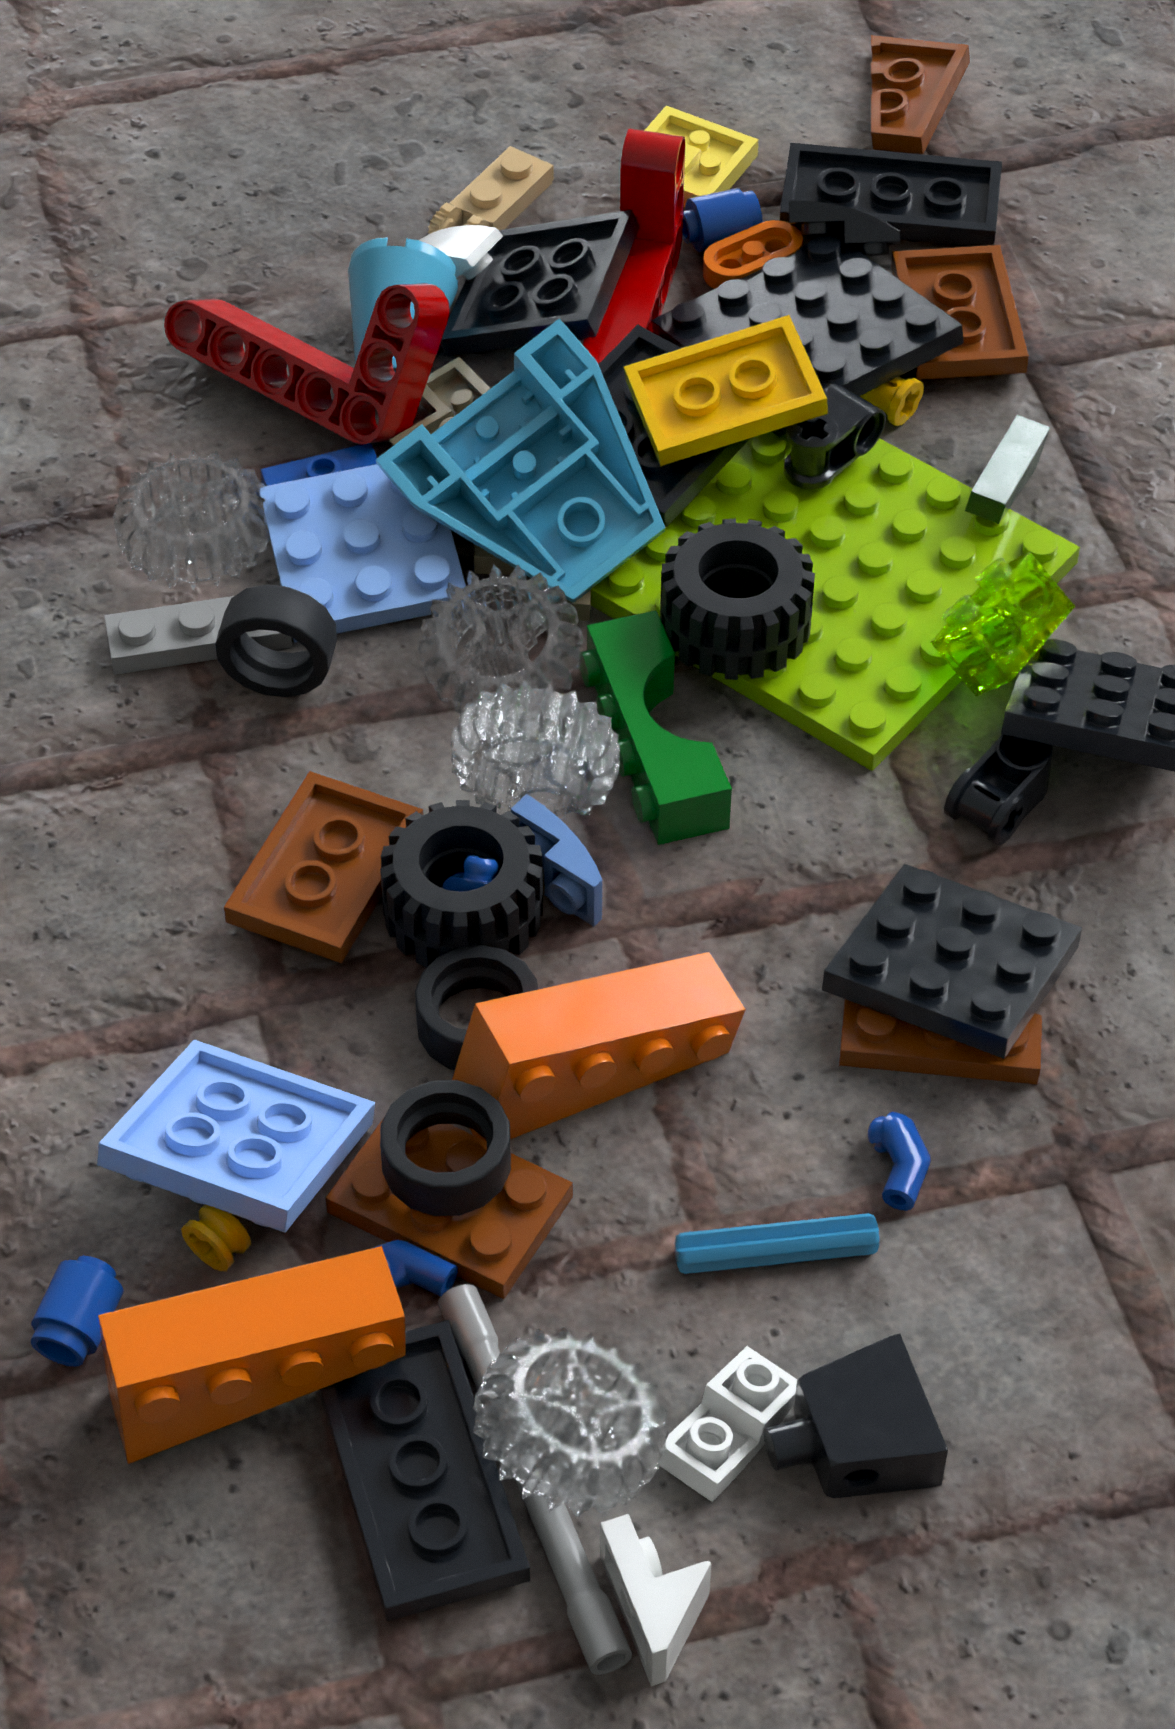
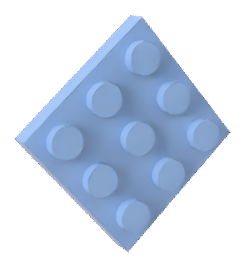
M377 464L259 487L261 505L280 585L306 593L326 607L336 623L337 634L469 607L468 592L451 530L414 508Z
M193 1040L99 1142L97 1165L126 1175L132 1180L151 1184L187 1197L196 1203L206 1204L251 1220L260 1226L270 1227L286 1233L373 1124L375 1102Z

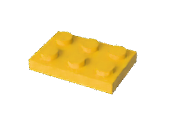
M790 315L624 366L626 383L660 466L828 414L827 397Z

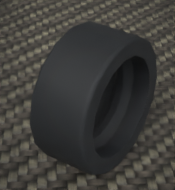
M276 585L246 588L231 598L224 612L215 642L217 660L228 676L250 690L264 695L279 697L307 694L320 686L329 672L337 642L336 623L326 607L306 593L290 587ZM255 630L277 631L293 637L305 646L307 650L295 653L275 651L260 645L250 638L246 632Z
M485 945L459 947L437 957L422 972L415 989L418 1039L429 1056L448 1069L455 1070L467 1032L465 1029L452 1026L439 1015V1007L450 996L463 990L478 988L498 991L505 996L538 990L537 979L527 964L510 952Z
M458 1080L430 1081L411 1088L390 1105L380 1128L382 1173L392 1194L410 1209L432 1216H460L484 1207L502 1191L511 1171L510 1121L500 1102L481 1087ZM437 1124H458L475 1130L485 1138L487 1152L473 1166L456 1172L436 1173L420 1168L411 1162L405 1154V1145L420 1130Z

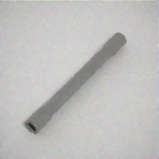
M464 1284L453 1287L439 1298L438 1306L444 1320L449 1321L460 1357L465 1360L563 1594L567 1604V1616L592 1674L601 1675L615 1671L630 1661L632 1658L631 1649L608 1596L601 1590L502 1358L498 1348L497 1334L480 1294L474 1285Z

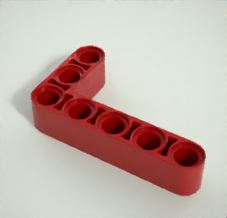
M631 128L626 133L621 157L620 211L632 210L640 228L597 335L588 337L583 342V346L596 359L598 364L637 324L653 333L651 320L662 314L678 265L682 245L686 140L683 136Z
M421 283L388 286L380 293L376 300L354 368L219 299L176 302L169 308L165 316L164 328L170 344L177 350L338 435L363 445L387 442L413 425L448 322L450 309L447 297L436 285ZM411 302L414 304L415 309L414 319H412L410 313ZM393 355L397 364L396 372L393 370L392 365ZM287 364H288V368H289V377H288V375H287V369H286V368H287ZM331 387L333 388L334 394L333 400L331 399L330 393ZM375 409L379 417L378 425L375 420Z

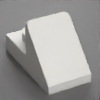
M625 1514L600 1523V1559L652 1687L666 1682L708 1598L711 1562L704 1561L662 1575L660 1560L650 1537L639 1539L629 1514Z

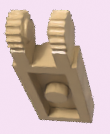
M509 146L450 203L446 202L440 207L439 211H436V214L430 220L428 233L431 234L441 229L464 225H480L504 230L552 184L554 180V165Z

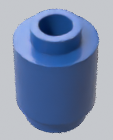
M739 188L687 199L685 211H683L682 238L686 244L692 243L696 251L703 252L717 241L762 223V212L756 194L752 190L742 192Z
M79 1256L77 1260L60 1262L31 1322V1326L35 1331L30 1341L32 1347L44 1357L66 1366H80L83 1364L86 1355L94 1354L101 1342L98 1315L115 1311L124 1292L122 1285L115 1279V1270L104 1261L91 1256Z

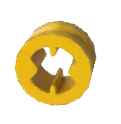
M204 1204L199 1210L200 1220H189L181 1229L182 1236L194 1254L203 1262L218 1271H227L234 1263L232 1253L243 1254L251 1245L250 1236L239 1220L231 1213Z

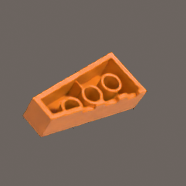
M710 952L475 1003L452 1080L481 1087L500 1102L510 1121L511 1140L729 1053L746 1009ZM470 1128L474 1136L485 1140V1138Z
M382 1246L98 1315L109 1395L127 1464L406 1356L405 1314Z

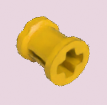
M897 377L859 397L882 409L888 415L889 423L899 426L903 425L916 412L923 395L924 386L921 381L915 378L905 380Z

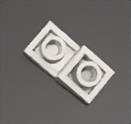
M464 225L438 230L421 238L419 241L430 244L449 256L456 266V278L463 274L467 280H470L492 262L493 258L489 255L488 251L503 235L495 227Z
M746 1346L706 1384L701 1404L659 1443L655 1463L713 1502L765 1444L764 1428L780 1424L794 1406L797 1379Z

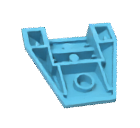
M560 318L514 353V371L434 433L430 434L421 424L376 459V464L414 508L571 602L581 598L665 532V525L598 362Z

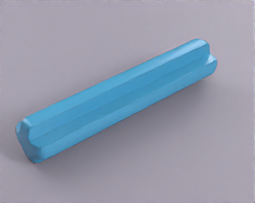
M867 1213L684 1232L676 1235L674 1250L679 1272L689 1274L870 1255L878 1251L880 1235L875 1216Z

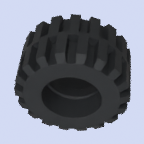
M736 518L723 519L720 525L714 526L711 522L699 525L698 533L696 534L687 531L678 538V546H670L665 554V563L662 564L660 619L674 652L679 651V661L688 667L697 664L699 665V673L711 677L717 672L725 674L724 679L738 680V675L745 674L754 679L764 677V670L766 669L777 672L785 668L787 658L795 660L802 653L803 643H808L811 631L815 573H812L813 562L810 555L802 554L803 545L795 538L785 539L784 530L776 526L769 529L761 527L762 522L749 519L748 523H736Z
M456 800V806L444 807L442 802L430 805L429 813L425 815L416 811L405 818L406 828L395 827L389 835V846H383L381 854L380 873L383 915L385 916V925L389 936L396 937L397 948L405 956L415 952L416 963L427 968L437 957L459 947L485 945L518 955L529 947V937H536L541 926L540 916L543 915V864L541 848L539 845H535L534 833L529 826L519 827V817L510 811L500 815L497 813L496 805L483 802L480 807L470 806V800ZM469 856H479L478 858L484 859L492 858L499 865L496 877L481 888L462 892L441 888L450 876L457 872H464L463 864Z

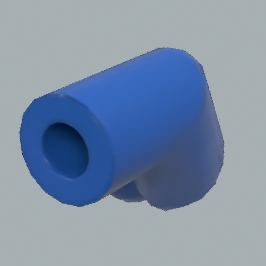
M469 856L463 864L464 872H457L450 876L443 883L442 888L459 892L481 888L496 877L499 865L492 858L484 859L478 858L479 856Z
M395 1240L376 1246H382L396 1289L413 1283L441 1297L452 1288L458 1273L456 1265L402 1240Z

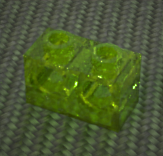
M1031 552L1008 563L1001 557L984 568L974 580L979 588L972 595L967 594L957 600L945 611L942 619L946 622V625L930 642L975 696L1011 682L1076 607Z

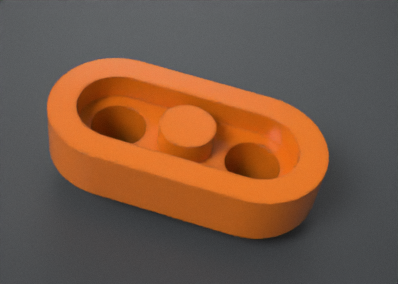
M770 220L711 244L704 252L703 278L714 289L725 281L744 278L762 269L768 260L777 257H787L803 246L802 233L796 226L788 222Z

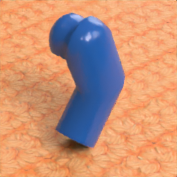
M890 1112L887 1116H878L872 1120L868 1128V1140L872 1144L876 1143L874 1149L877 1152L889 1153L894 1163L882 1192L884 1202L894 1209L907 1211L911 1210L915 1205L931 1163V1156L914 1121L904 1114Z

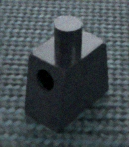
M900 1333L886 1337L803 1374L796 1384L794 1403L796 1420L764 1428V1442L774 1470L777 1471L812 1461L824 1494L831 1498L926 1489L942 1485L948 1448Z

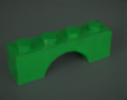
M655 610L587 625V651L579 652V666L585 686L587 688L595 686L598 693L596 708L603 731L612 730L615 736L614 755L618 770L622 777L631 776L633 781L632 800L637 818L640 823L649 822L657 844L661 845L730 829L732 788L712 742L693 741L671 734L659 726L649 714L656 705L673 695L675 653L658 612Z

